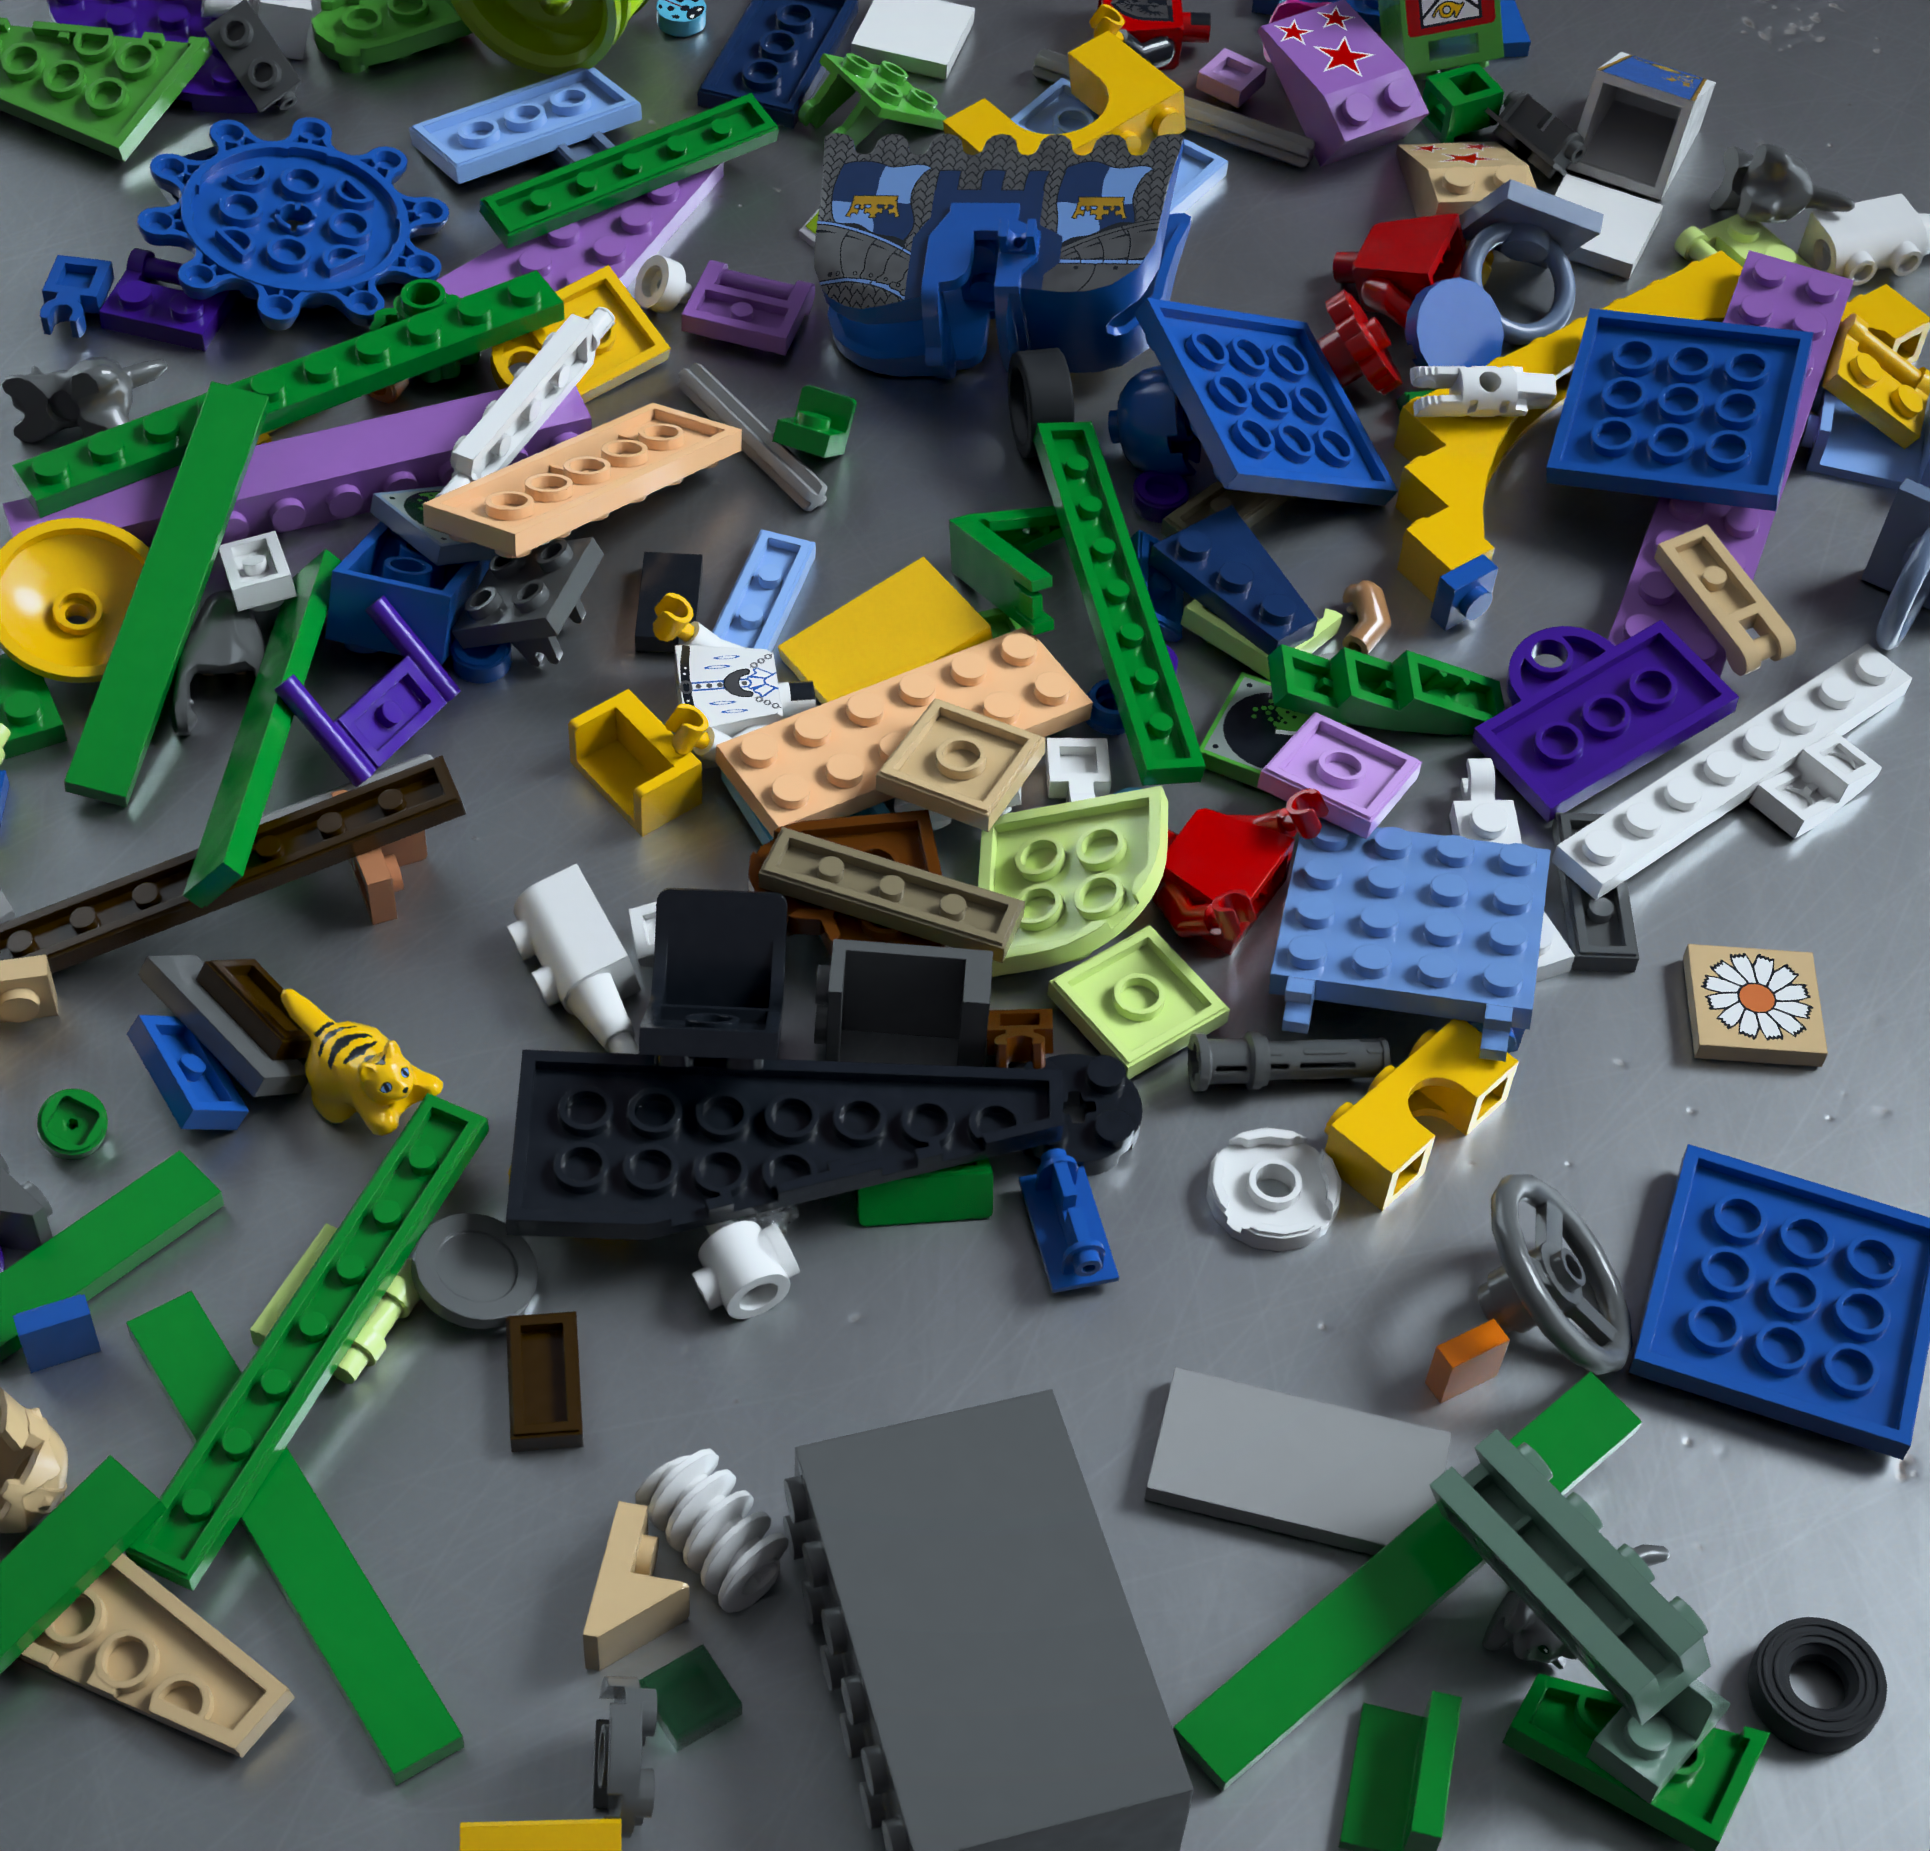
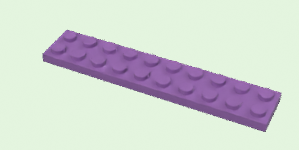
M1749 250L1723 323L1814 332L1811 356L1778 500L1779 505L1854 280ZM1659 497L1608 640L1616 646L1657 621L1662 620L1721 677L1727 659L1726 651L1655 561V553L1659 543L1708 524L1753 581L1776 511Z

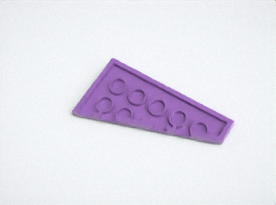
M724 163L507 249L501 243L436 281L444 287L448 295L453 294L463 298L537 270L556 292L609 265L627 289L637 277L645 261L659 252L724 176Z

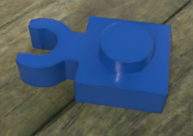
M57 255L42 289L45 304L40 309V317L44 334L51 335L55 325L60 322H70L73 338H80L85 333L87 326L84 312L99 314V310L105 303L115 279L112 261Z

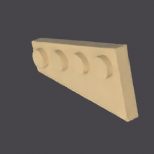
M123 1553L18 1657L22 1661L241 1758L295 1698L288 1687Z

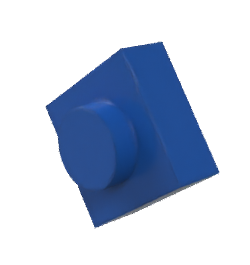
M1482 554L1440 576L1430 618L1444 631L1465 620L1472 621L1479 618L1492 603V592L1499 568Z

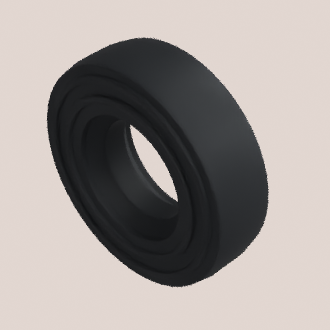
M1801 1617L1786 1621L1777 1626L1759 1644L1751 1660L1748 1673L1750 1699L1761 1721L1773 1734L1784 1742L1808 1752L1835 1753L1858 1744L1873 1730L1883 1713L1886 1703V1675L1874 1650L1861 1636L1850 1628L1824 1618ZM1803 1661H1817L1829 1666L1842 1680L1845 1690L1844 1701L1830 1709H1819L1806 1704L1795 1694L1791 1687L1789 1678L1791 1668Z

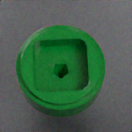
M65 1089L54 1093L43 1103L37 1118V1133L41 1144L50 1154L64 1160L83 1159L97 1151L105 1139L108 1126L107 1112L101 1101L90 1092L81 1089Z

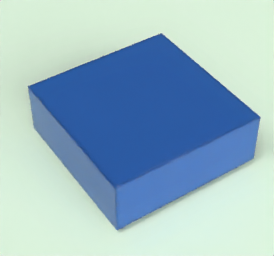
M85 1294L72 1296L17 1313L13 1316L30 1373L101 1352Z

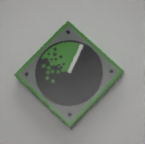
M1241 672L1200 745L1206 765L1205 769L1257 788L1261 770L1311 715L1274 706L1271 682ZM1338 722L1347 727L1350 726L1349 723Z

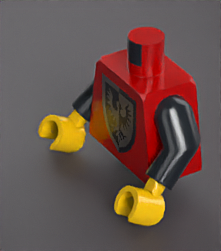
M1098 0L1097 11L1089 20V24L1094 29V38L1109 30L1158 70H1169L1179 66L1182 42L1209 43L1211 15L1204 12H1183L1182 0Z

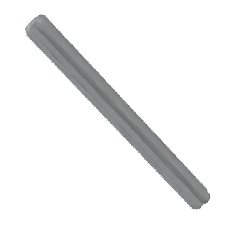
M1041 49L1034 60L1033 75L1052 84L1061 77L1070 81L1068 56L1048 49ZM1184 96L1185 124L1188 130L1299 168H1307L1313 158L1315 141L1312 138Z

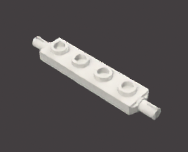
M597 307L588 320L571 314L556 332H551L546 337L541 350L527 366H522L518 369L512 384L501 397L488 404L482 419L467 436L463 435L457 440L450 460L451 466L454 468L452 479L435 498L505 468L513 461L594 364L595 352L600 345L601 338L615 324V317L610 310L605 307Z

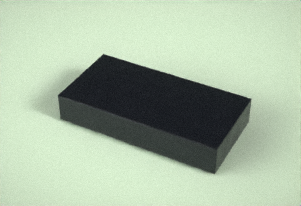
M644 552L635 628V651L675 653V645H679L678 637L672 641L665 642L659 640L653 632V622L658 617L654 608L668 593H675L684 597L693 609V617L689 624L694 621L698 622L703 555Z

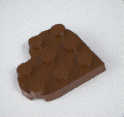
M929 810L808 820L781 826L774 830L773 840L761 846L757 854L753 851L750 855L748 891L773 892L759 887V871L782 827L942 876ZM783 895L788 903L786 937L794 934L821 936L825 948L831 957L834 939L945 947V945Z

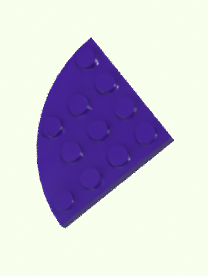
M47 0L52 23L111 28L114 36L142 38L144 32L163 33L165 41L188 43L190 36L208 38L213 53L177 96L176 100L191 102L194 111L229 114L258 113L257 107L204 30L205 27L218 18L202 17V0Z

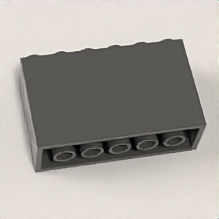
M1045 1390L795 1447L794 1477L784 1479L785 1497L790 1514L783 1517L785 1536L789 1539L788 1549L792 1560L804 1559L808 1579L802 1580L801 1585L807 1616L811 1625L821 1622L823 1624L827 1645L820 1646V1654L825 1679L830 1691L842 1689L846 1712L839 1715L843 1742L849 1759L862 1758L866 1778L865 1782L859 1783L863 1812L870 1830L882 1827L886 1851H1180L1194 1788L1053 1390Z

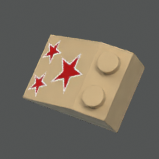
M1496 141L1397 145L1396 155L1417 218L1458 213L1460 216L1510 179L1537 189L1529 165ZM1466 240L1465 245L1468 246L1471 241Z

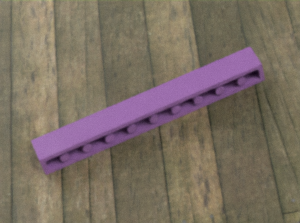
M576 386L509 465L592 429L591 416ZM507 388L256 445L221 545L276 531V534H281L369 513L373 493L446 486L452 479V473L454 472L450 460L457 440L461 436H467L482 419L488 404L493 400H498ZM180 465L42 518L38 516L27 498L2 503L10 537L12 539L25 529L46 521L62 518H86L120 527L140 539L150 548Z

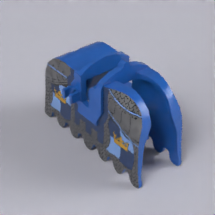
M831 133L825 136L823 183L814 245V268L826 303L829 305L827 316L831 335L837 349L858 366L875 373L899 377L936 376L937 378L953 379L956 375V370L973 368L982 361L987 349L990 319H996L999 352L1007 373L1013 353L1047 348L1060 349L1065 356L1069 373L1101 372L1123 366L1149 348L1145 339L1146 335L1134 313L1146 298L1170 301L1179 261L1191 228L1192 219L1188 214H1169L1184 147V138L1178 134L1158 136L1152 140L1146 153L1136 156L1128 152L1126 140L1121 136L1110 134L1098 139L1092 152L1081 156L1073 152L1071 140L1064 135L1054 134L1044 138L1035 153L1023 155L1018 151L1016 140L1012 136L999 134L988 139L980 153L969 155L963 151L960 138L956 135L944 134L939 135L932 141L928 151L924 154L916 155L909 151L906 138L899 134H889L878 140L871 153L863 155L856 152L854 140L849 135Z

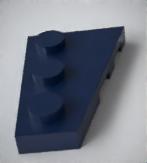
M1232 505L1152 545L1148 561L1152 567L1268 656L1281 644L1295 648L1313 638L1318 619Z

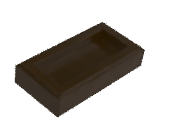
M255 959L211 960L204 962L196 981L273 1061L308 1057L312 1043L309 1036L289 1016L281 1001L283 988Z
M576 1311L506 1317L511 1452L584 1447Z

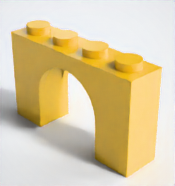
M1109 30L1068 52L1071 94L1100 116L1084 128L1060 134L1071 140L1074 153L1081 156L1087 155L1092 152L1098 139L1105 135L1114 134L1126 140L1129 153L1139 156L1147 152L1152 140L1156 137L1166 134L1179 135L1186 131L1184 89ZM986 98L943 120L944 134H952L960 138L963 151L969 155L980 153L986 141L992 136L999 134L1012 136L1016 140L1018 151L1023 155H1031L1037 151L1044 138L1054 135L1035 133L1018 126Z

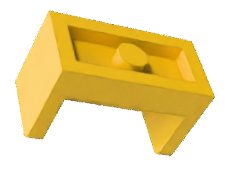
M629 689L569 721L568 733L571 764L642 837L702 804V762L692 752L688 754L676 752L671 743L674 734L668 731L665 725Z

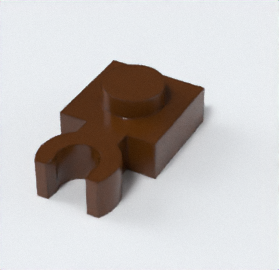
M1052 1009L989 1010L987 1054L995 1055V1067L1008 1068V1063L1032 1062L1033 1069L1045 1067V1054H1053Z

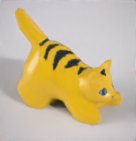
M283 989L281 1001L289 1016L303 1029L312 1042L305 1063V1072L312 1089L313 1105L331 1123H342L358 1112L374 1135L384 1136L392 1133L399 1126V1118L408 1107L422 1101L427 1093L437 1096L442 1092L443 1082L438 1077L410 1064L402 1055L397 1042L389 1040L377 1028L351 1021L336 1023L310 1000L295 990Z

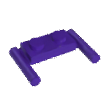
M384 595L367 607L365 612L404 659L386 672L335 720L332 721L294 674L274 689L355 788L371 777L376 769L386 762L435 714L461 692V689Z

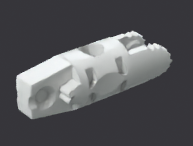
M1417 366L1410 368V379L1413 387L1449 389V395H1427L1426 397L1416 399L1413 405L1414 417L1525 416L1528 409L1548 408L1557 394L1555 376L1553 374L1523 372V367Z

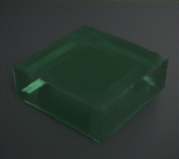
M704 1644L639 1680L640 1688L656 1689L657 1722L676 1752L742 1715L741 1700Z

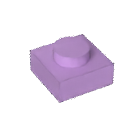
M1224 48L1198 71L1196 89L1217 98L1223 103L1239 108L1265 84L1267 67Z

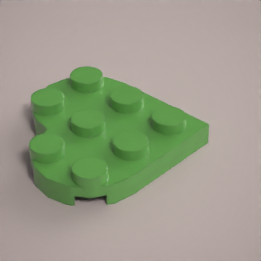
M322 0V10L311 19L313 39L318 50L330 59L338 61L339 68L346 73H360L365 71L369 65L384 63L397 58H405L412 53L442 43H450L457 38L473 33L458 15L451 0Z

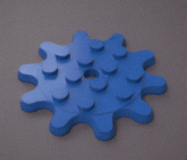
M305 117L295 121L291 134L281 141L259 139L243 123L235 120H220L210 127L209 137L217 152L214 157L196 161L176 154H161L153 158L150 163V172L155 184L162 190L172 193L180 199L174 205L147 208L138 215L137 227L143 239L154 246L181 247L195 255L190 261L184 263L178 271L179 283L188 297L203 300L226 290H239L246 297L258 300L257 309L263 324L269 329L276 331L286 330L293 325L301 308L314 309L323 307L325 304L337 308L352 323L358 326H370L374 321L375 312L383 309L385 303L382 295L376 289L378 285L391 282L406 285L417 279L436 281L440 275L442 266L439 259L431 253L414 246L410 239L420 235H431L440 232L449 219L447 205L441 200L432 197H409L399 193L394 188L393 184L402 177L407 168V158L400 150L385 146L377 147L362 155L345 154L336 150L332 145V129L328 123L321 119ZM286 221L303 222L304 225H298L296 231H291V225Z

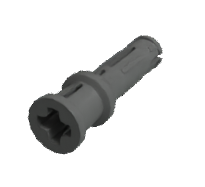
M1247 1031L1243 1038L1208 1039L1205 1033L1196 1032L1191 1034L1188 1044V1075L1192 1090L1195 1092L1206 1091L1209 1085L1245 1084L1248 1090H1260L1268 1085L1269 1080L1375 1078L1385 1067L1390 1065V1048L1385 1037H1377L1376 1039L1268 1041L1264 1034H1260L1257 1031Z

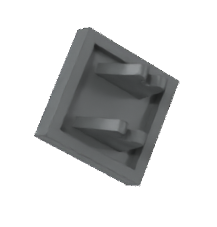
M588 537L569 541L564 539L554 540L532 549L529 555L520 558H505L496 554L490 561L489 569L478 588L465 602V609L451 630L452 634L463 649L511 642L532 666L538 667L544 659V655L550 663L558 664L563 656V651L556 636L559 635L568 617L576 624H580L583 621L586 611L580 596L601 562L604 553L595 539Z

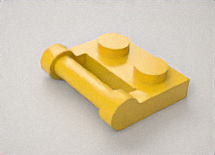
M1855 313L1851 314L1838 327L1829 354L1822 387L1903 449H1906L1921 436L1928 396L1930 395V371L1925 367L1917 369L1870 333L1867 322Z

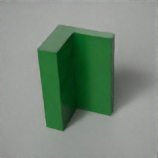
M1432 1690L1423 1716L1363 1703L1338 1848L1351 1851H1437L1443 1835L1462 1697Z

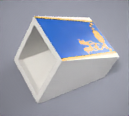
M1624 52L1618 53L1596 70L1576 133L1583 136V144L1587 147V151L1579 162H1571L1566 169L1662 200L1700 130L1716 82Z

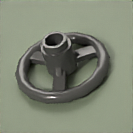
M1510 1174L1503 1177L1491 1197V1226L1502 1266L1491 1271L1488 1274L1487 1282L1480 1285L1477 1291L1478 1300L1488 1321L1494 1318L1506 1335L1513 1331L1526 1333L1538 1326L1543 1335L1569 1361L1589 1372L1591 1371L1593 1374L1599 1375L1620 1371L1624 1367L1633 1347L1631 1317L1620 1282L1602 1246L1581 1215L1557 1190L1530 1174ZM1520 1201H1524L1536 1208L1535 1248L1530 1251L1527 1250L1519 1224L1518 1205ZM1562 1237L1572 1252L1567 1248L1562 1249ZM1586 1277L1595 1293L1601 1314L1582 1295L1581 1286L1585 1285ZM1567 1318H1571L1596 1343L1587 1339Z

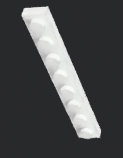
M1867 643L1558 844L1551 862L1595 900L1599 899L1750 798L1758 784L1792 768L1803 748L1835 732L1843 736L1904 695L1912 677Z

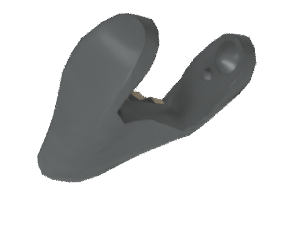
M218 591L206 599L186 641L169 702L171 726L177 736L191 735L192 729L197 724V715L192 711L194 701L190 697V682L195 674L214 676V674L235 673V675L253 672L255 677H257L266 650V644L252 610L247 609L238 612L232 591Z

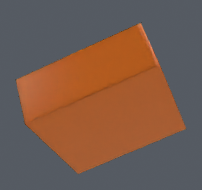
M1493 1318L1436 1346L1425 1380L1426 1385L1441 1404L1496 1377L1510 1339Z

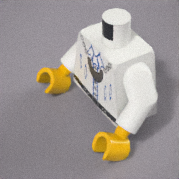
M668 593L655 606L654 610L658 617L653 622L654 635L659 640L665 642L672 641L676 637L679 638V645H675V687L678 706L666 721L665 727L668 731L675 732L671 739L675 751L680 754L692 752L702 762V770L718 766L715 762L717 744L816 707L813 681L778 683L774 654L769 650L745 648L721 639L697 621L689 624L693 617V609L690 603L679 594Z

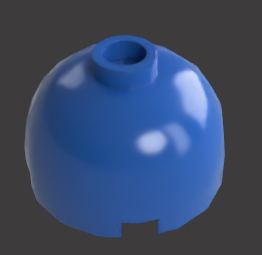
M1158 365L1144 369L1130 378L1120 392L1117 410L1109 411L1108 430L1111 442L1113 444L1121 443L1126 459L1140 471L1178 474L1181 477L1195 475L1196 470L1189 463L1188 459L1195 463L1200 462L1201 442L1192 432L1190 421L1177 395L1170 389L1168 378L1162 366Z

